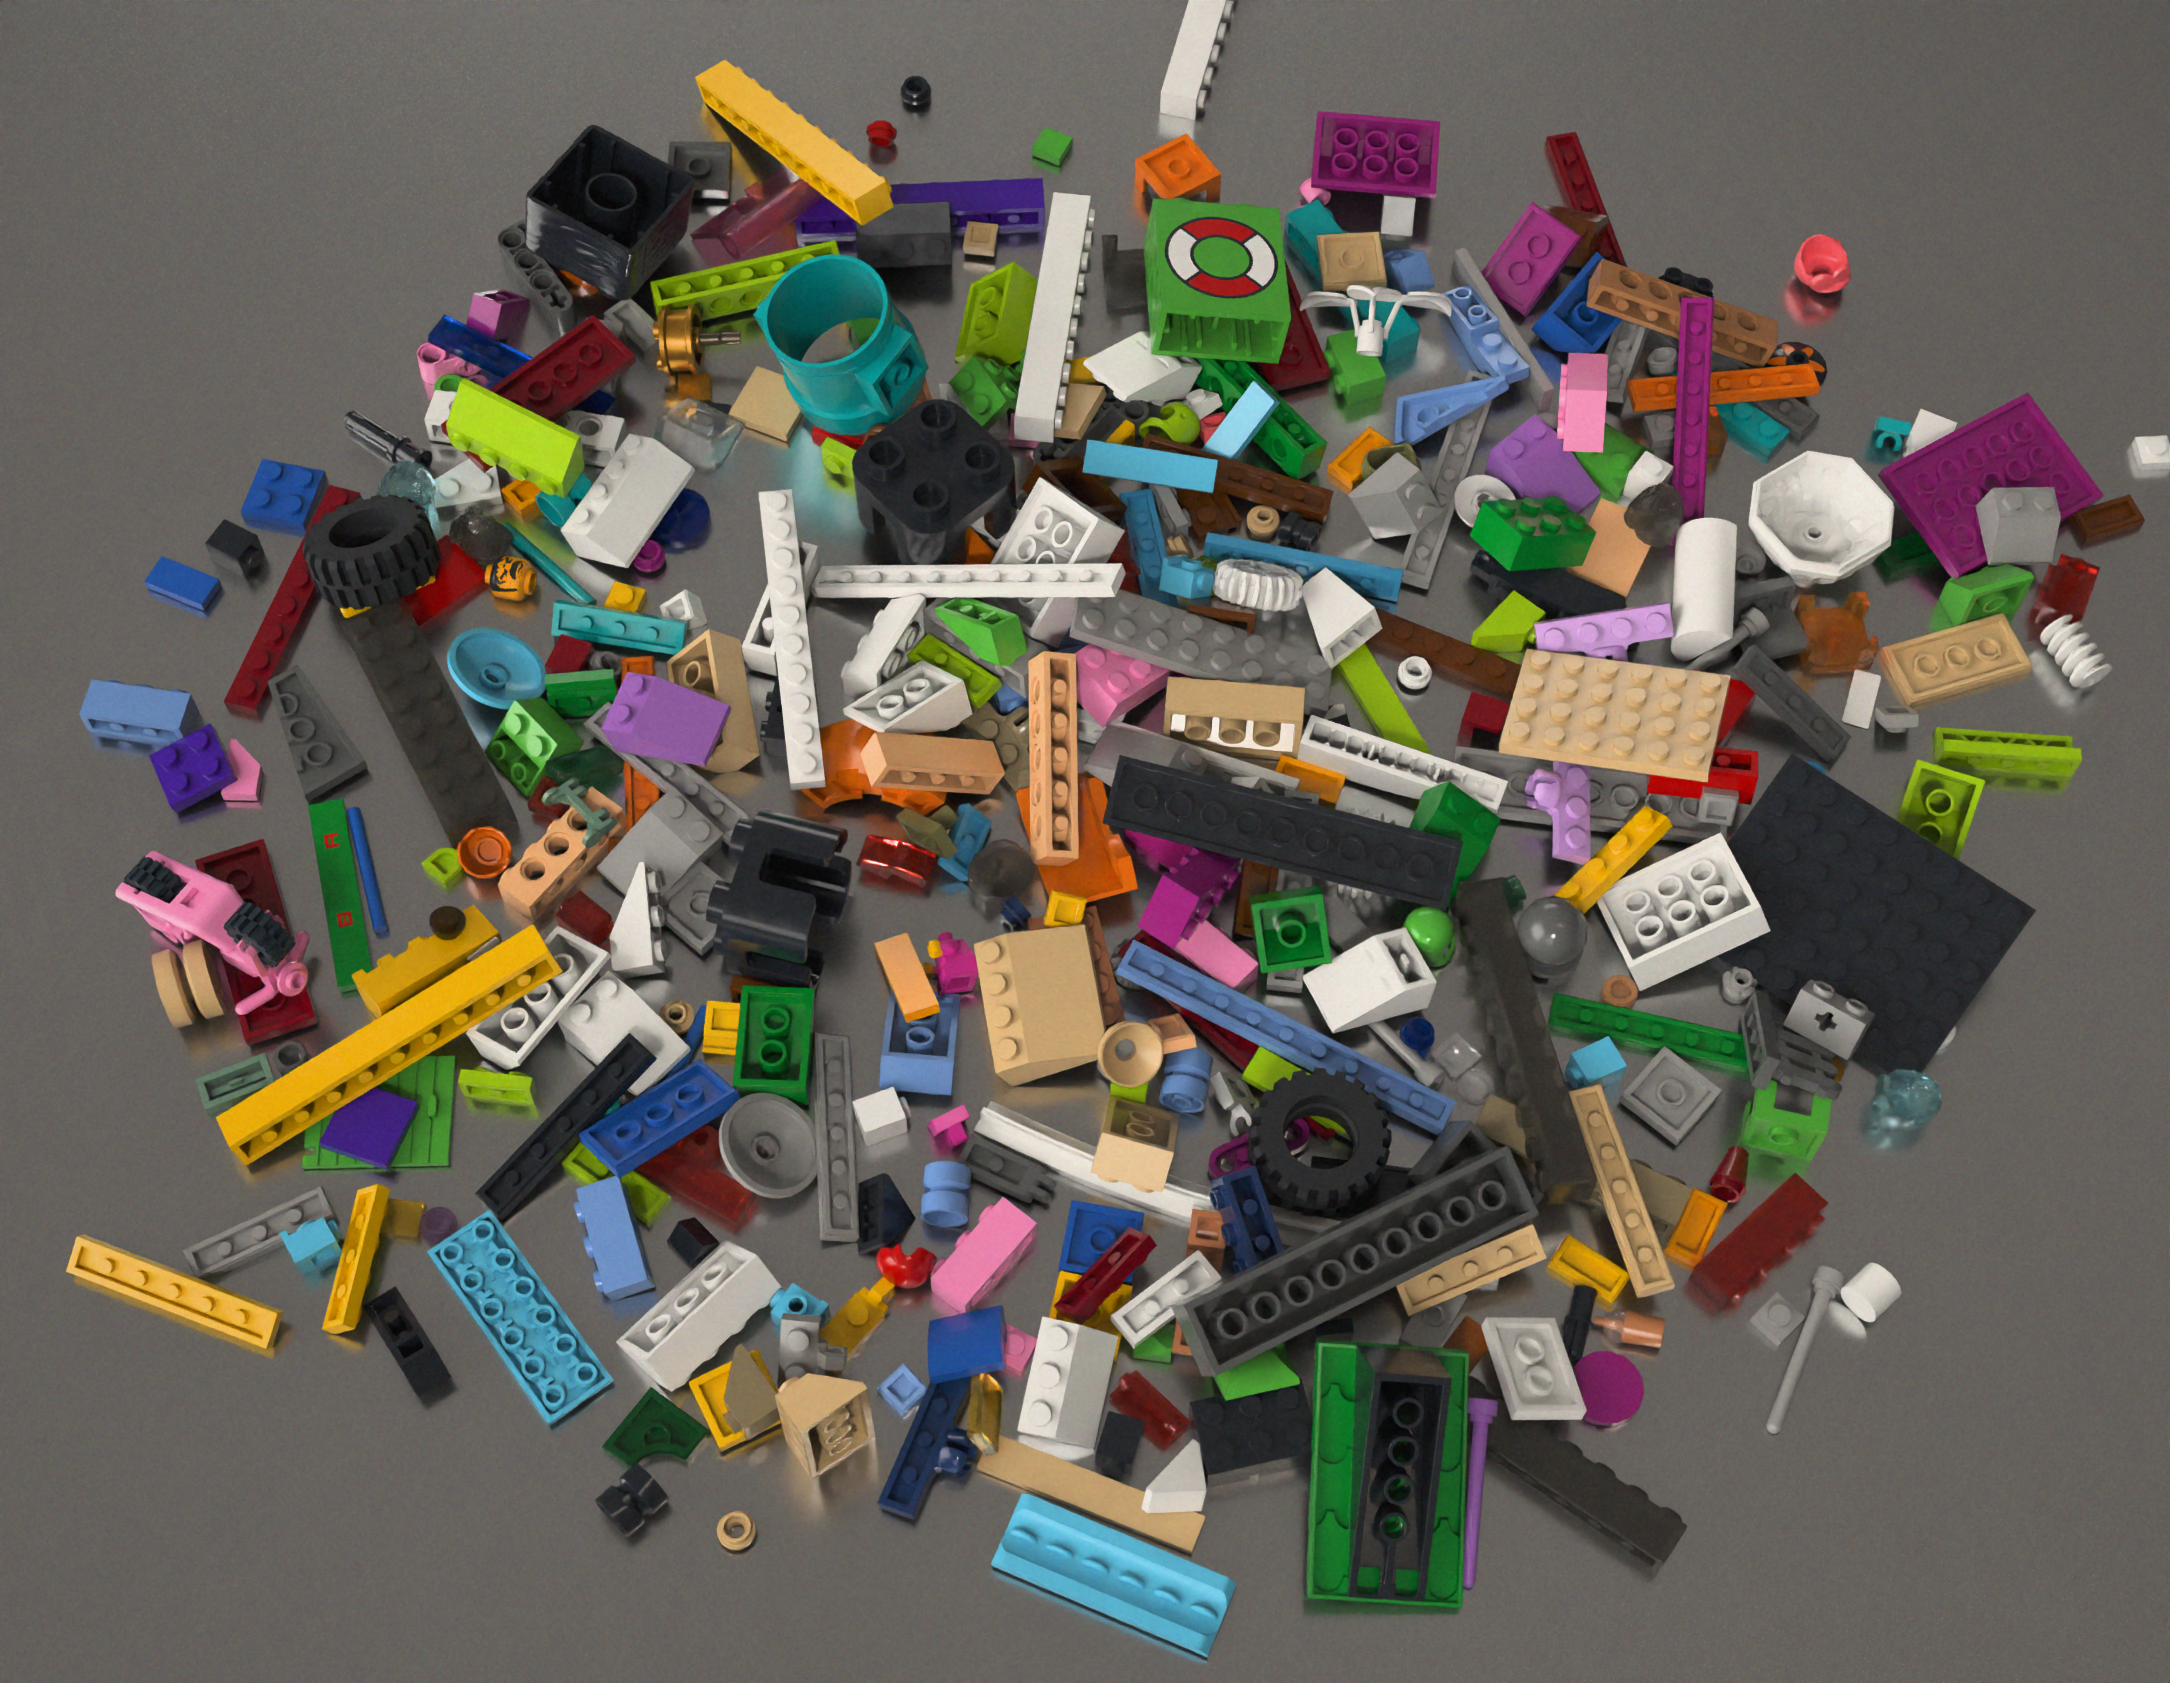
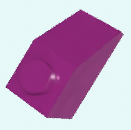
M504 289L474 293L465 331L476 334L475 338L485 343H494L495 340L508 338L529 306L530 299Z

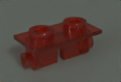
M1137 1370L1132 1374L1126 1372L1119 1379V1386L1109 1395L1130 1417L1145 1421V1431L1163 1448L1190 1423V1420Z

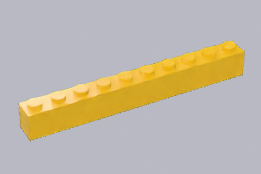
M723 60L695 77L704 103L860 225H865L894 207L890 197L892 188L884 176H878L867 163L862 164L858 161L851 151H845L835 139H829L825 136L818 126H812L802 114H796L792 111L786 102L779 101L770 90L766 91L754 78L750 79L746 76L740 67H734L728 61Z
M534 924L217 1116L216 1119L228 1146L245 1166L249 1165L563 972Z

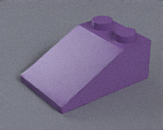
M1536 415L1523 423L1489 452L1485 473L1506 484L1516 500L1523 499L1524 497L1547 498L1548 496H1556L1566 502V506L1575 514H1579L1601 495L1600 490L1571 451H1563V440L1557 439V432Z
M627 672L601 730L617 752L707 766L732 708L728 704L660 677Z

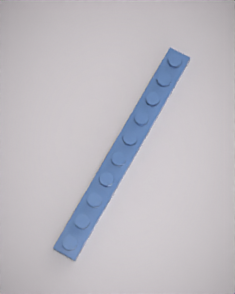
M1136 940L1132 941L1118 966L1116 974L1311 1072L1314 1071V1068H1325L1327 1075L1334 1076L1336 1070L1347 1073L1345 1080L1351 1083L1357 1078L1365 1084L1363 1091L1367 1095L1374 1092L1379 1098L1380 1107L1438 1136L1441 1134L1455 1106L1456 1101Z

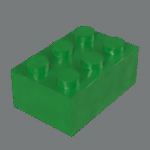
M1556 496L1483 501L1470 533V537L1508 571L1583 566L1596 535V531L1586 523L1584 517L1575 514L1566 506V502Z

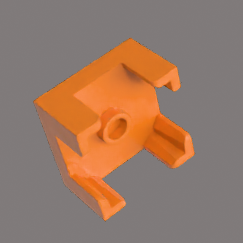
M1187 133L1135 159L1134 184L1141 192L1146 190V182H1148L1161 199H1189L1206 190L1207 203L1220 198V171Z

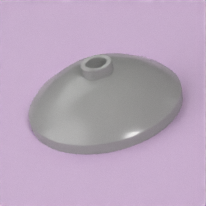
M754 1093L738 1100L725 1113L719 1129L720 1152L728 1170L741 1185L755 1194L764 1197L786 1198L801 1192L814 1180L817 1175L815 1126L798 1105L780 1095ZM757 1151L762 1154L763 1158L758 1155Z

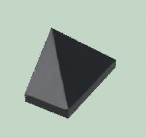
M882 1173L859 1183L858 1253L865 1254L888 1245L916 1218L888 1174Z

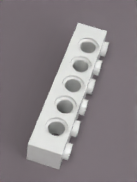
M434 391L424 419L429 440L451 443L449 438L442 432L441 424L448 419L457 392ZM570 410L554 422L581 436L584 464L606 467L627 437L625 418L613 415H599L580 410Z

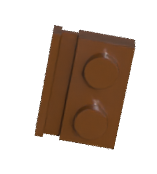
M1175 488L1178 497L1177 502L1181 509L1185 508L1191 519V527L1189 528L1198 544L1205 542L1207 532L1222 535L1227 533L1228 529L1241 527L1242 519L1226 493L1214 489L1213 493Z

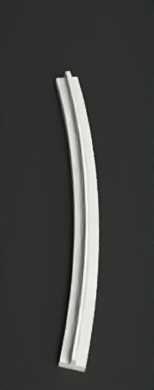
M993 1101L989 1103L987 1108L983 1107L980 1112V1120L973 1130L975 1136L1030 1160L1049 1171L1146 1209L1188 1223L1191 1222L1192 1209L1219 1212V1210L1214 1209L1210 1201V1187L1170 1174L1167 1175L1162 1193L1158 1191L1152 1193L1142 1192L1134 1188L1133 1184L1122 1181L1116 1183L1106 1182L1100 1179L1097 1174L1091 1173L1096 1147L1049 1128ZM1269 1205L1284 1250L1342 1222L1314 1215L1306 1216L1302 1215L1301 1212L1289 1211L1285 1208ZM1499 1279L1489 1282L1486 1285L1497 1286Z

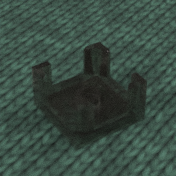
M1102 235L1101 261L1107 309L1148 307L1144 249L1117 250L1118 236Z

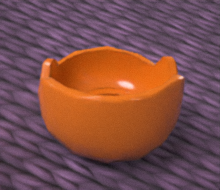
M492 826L471 829L458 843L457 847L459 864L466 873L478 879L497 877L505 871L513 857L511 841L503 831Z

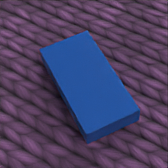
M161 556L144 581L147 588L203 611L222 586L218 578L164 556Z

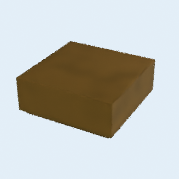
M710 373L678 375V401L680 408L698 407L699 401L712 402Z

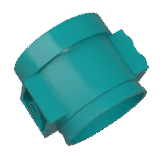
M833 254L814 257L796 266H792L777 281L768 297L758 305L757 311L753 314L783 367L787 389L799 410L812 424L824 431L839 435L866 434L871 426L878 423H892L909 409L922 388L925 373L929 366L926 362L920 340L907 317L895 307L879 274L864 261L851 256ZM860 318L880 319L871 337L850 355L827 363L801 362L815 340L834 326Z

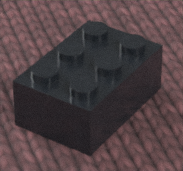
M1299 1378L1300 1384L1227 1401H1225L1223 1395L1190 1402L1188 1418L1193 1438L1200 1446L1206 1489L1247 1480L1252 1475L1259 1474L1258 1477L1311 1465L1313 1419L1301 1378Z

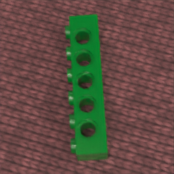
M1193 358L1202 366L1195 383L1203 390L1219 394L1223 404L1220 407L1227 414L1253 381L1260 382L1280 402L1253 437V440L1291 478L1300 480L1320 468L1328 442L1245 361Z

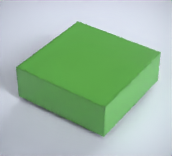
M1045 127L1032 147V155L1059 166L1073 145V137Z

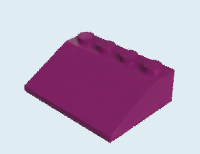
M1317 111L1311 188L1435 198L1440 121Z

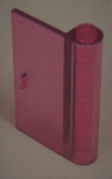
M785 166L760 185L758 182H755L744 190L746 195L690 235L693 240L719 238L726 251L733 258L739 260L821 201L825 196Z

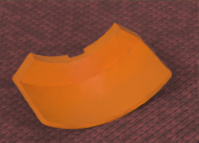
M854 719L832 723L819 729L825 787L800 790L823 809L845 800L863 799L864 794L881 795L882 801L908 808L923 816L945 803L947 792L871 787L860 753L877 731ZM933 732L914 733L921 736L940 737Z
M1088 771L1078 773L1079 859L1064 866L1036 864L1049 898L1051 890L1086 897L1087 902L1138 889L1131 855L1126 850L1119 833L1113 834L1108 825L1102 824L1108 802L1103 781ZM1030 786L1018 789L1016 797L1030 844Z

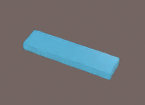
M1087 440L1082 473L1213 493L1218 460Z

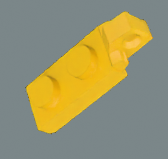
M882 1277L870 1291L864 1286L820 1330V1338L828 1340V1345L848 1347V1361L885 1321V1315L890 1310L886 1303L896 1293L895 1285Z

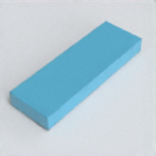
M1253 381L1201 450L1236 461L1280 402L1260 382Z

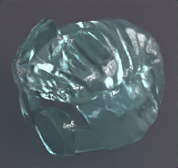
M405 459L398 461L386 472L378 486L377 495L382 497L397 495L400 498L403 496L410 498L420 504L429 517V507L436 494V484L433 476L425 466Z
M1897 1069L1893 1072L1882 1074L1875 1083V1095L1870 1103L1871 1115L1875 1122L1889 1133L1920 1129L1928 1125L1941 1109L1942 1101L1939 1085L1934 1082L1933 1078L1915 1070Z

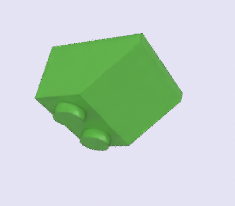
M2010 564L1997 567L1987 566L1973 574L1962 575L1956 579L1954 577L1950 578L1946 582L1939 600L1953 626L2002 612L2006 617L2017 613L2034 580L2032 572Z

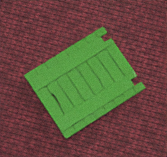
M455 1055L425 1056L374 1087L416 1101L420 1107L390 1167L449 1166L457 1058ZM335 1112L305 1130L304 1147L309 1149L316 1148L315 1155L303 1156L302 1169L376 1167L321 1148L319 1141Z

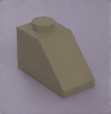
M741 1343L735 1347L723 1398L727 1412L723 1414V1417L734 1434L741 1431L746 1440L749 1441L779 1421L780 1415L775 1399L776 1392Z

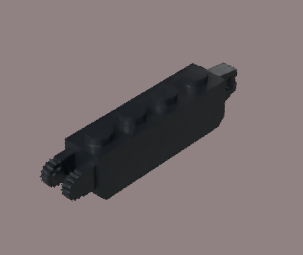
M1481 549L1477 552L1471 563L1470 571L1489 583L1488 592L1504 601L1515 590L1546 612L1544 619L1547 620L1627 607L1624 598L1560 568L1508 571L1487 551ZM1640 642L1630 644L1627 649H1637Z

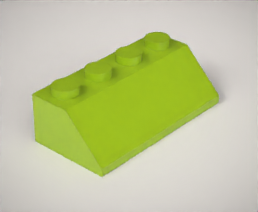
M465 378L462 379L446 423L451 444L460 451L466 452L468 450L478 455L483 462L490 466L498 465L508 470L518 480L524 481L526 479L536 484L542 492L548 495L556 494L565 499L585 469L581 436Z

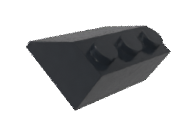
M949 202L893 204V208L863 226L855 221L857 259L864 261L873 269L952 266Z

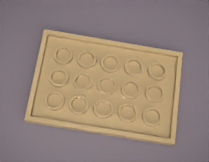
M1526 649L1499 742V753L1708 783L1731 676Z

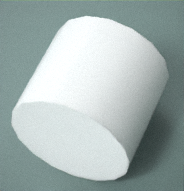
M1872 1262L1866 1264L1840 1291L1845 1305L1857 1317L1867 1322H1874L1902 1293L1893 1275L1884 1267Z

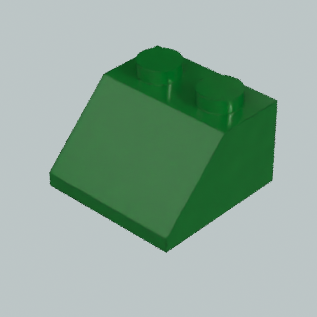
M1318 885L1248 896L1261 974L1332 963L1323 894Z

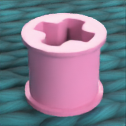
M1311 178L1307 179L1299 188V194L1308 203L1318 199L1325 206L1331 198V193L1326 191V189L1311 188Z

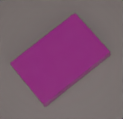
M1531 202L1481 273L1495 295L1527 317L1584 238L1534 202Z

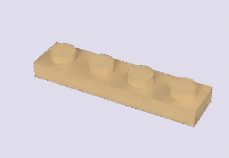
M1528 1222L1501 1233L1395 1287L1406 1314L1410 1316L1547 1258L1534 1225Z

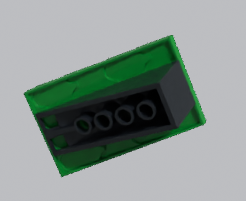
M1316 1339L1306 1594L1308 1598L1462 1608L1469 1353L1467 1350Z

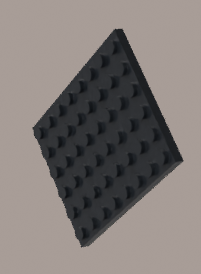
M1791 754L1727 844L1760 904L1771 931L1716 956V958L1731 968L1738 967L1739 969L1748 970L1752 977L1757 980L1758 986L1791 1008L1800 990L1811 979L1815 982L1823 981L1831 985L1837 994L1846 999L1852 998L1864 1003L1868 1011L1874 1013L1875 1016L1856 1051L1912 1088L2036 910L1794 754ZM1829 1012L1828 1018L1832 1021L1833 1014Z

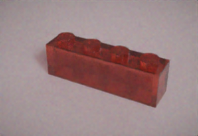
M1795 1172L1695 1266L1689 1279L1721 1310L1731 1301L1737 1305L1751 1291L1748 1285L1755 1278L1763 1281L1774 1270L1776 1265L1773 1261L1780 1254L1787 1258L1799 1246L1801 1242L1797 1238L1807 1231L1811 1235L1825 1221L1822 1213L1827 1207L1828 1202Z

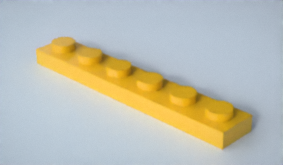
M85 1234L77 1236L66 1272L265 1349L273 1346L284 1312Z

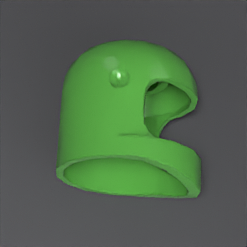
M1421 906L1414 909L1406 917L1403 928L1407 929L1428 967L1446 964L1452 959L1455 952L1454 926L1450 916L1442 909L1430 906ZM1451 943L1449 952L1443 955L1445 948Z

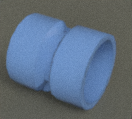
M1196 1048L1168 1053L1164 1069L1166 1078L1161 1084L1159 1095L1160 1103L1169 1109L1179 1112L1195 1113L1202 1111L1205 1108L1208 1091L1206 1083L1210 1081L1213 1058L1208 1053Z
M951 1161L932 1162L924 1167L923 1186L924 1191L927 1193L923 1194L921 1198L920 1218L922 1221L940 1227H956L967 1223L969 1199L965 1195L969 1193L971 1187L972 1173L969 1167Z

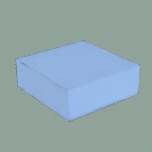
M903 1363L876 1388V1391L903 1419L923 1400L928 1387Z

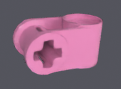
M460 333L449 338L422 344L417 350V359L422 379L429 384H435L440 377L447 374H456L463 377L479 372L483 367V362L474 350L475 341L473 336L467 333Z

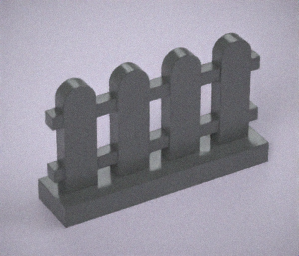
M1755 989L1740 1017L1751 1086L1765 1091L1771 1078H1775L1784 1085L1789 1086L1791 1084L1815 1093L1819 1098L1825 1099L1826 1097L1836 1100L1842 1091V1086L1834 1081L1838 1069L1830 1063L1835 1053L1784 1026L1783 1023L1787 1016L1780 1014L1778 1010L1771 1009L1769 995Z

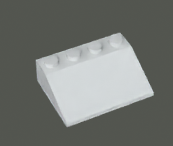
M1039 477L990 564H1106L1125 530L1055 485ZM1075 597L980 598L989 605L1017 614L1023 632L1036 640L1056 648L1059 647L1071 626Z
M1721 832L1618 880L1597 901L1639 991L1771 931L1760 904Z

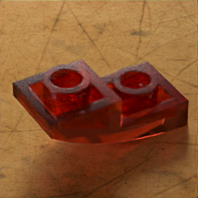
M867 835L856 865L886 880L891 874H894L924 888L929 881L937 854L900 840Z

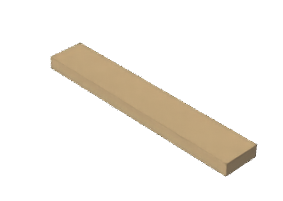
M1597 1084L1566 1092V1103L1637 1298L1673 1290L1675 1282L1602 1085Z
M991 1432L977 1465L978 1471L1189 1555L1193 1553L1206 1516L1196 1512L1146 1513L1141 1509L1145 1492L994 1432Z

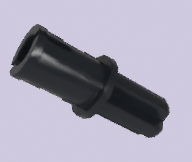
M1582 1285L1574 1287L1570 1312L1563 1321L1566 1325L1563 1343L1569 1361H1579L1582 1358L1588 1331L1592 1330L1594 1326L1591 1317L1598 1292L1591 1287Z

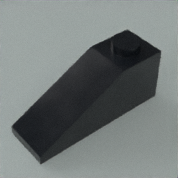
M396 1286L363 1305V1308L417 1397L451 1378L438 1352Z

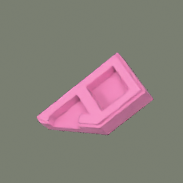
M230 739L227 756L238 781L223 788L221 795L224 800L258 801L263 769L236 739Z

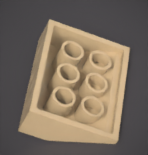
M1085 924L1005 933L974 944L995 1073L1014 1087L1098 1060V1046L1107 1030L1088 929Z

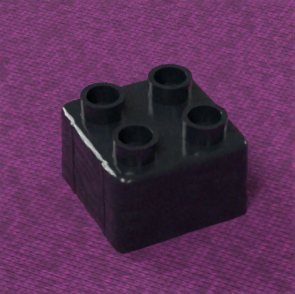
M590 125L527 192L525 245L533 254L545 259L551 268L565 270L596 287L603 296L613 300H629L683 239L688 228L695 179L597 125Z

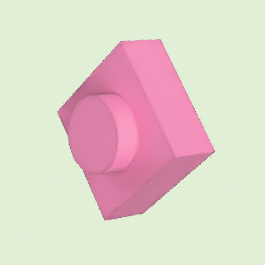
M1006 1323L1007 1342H1004L1006 1369L1022 1376L1034 1355L1037 1338Z

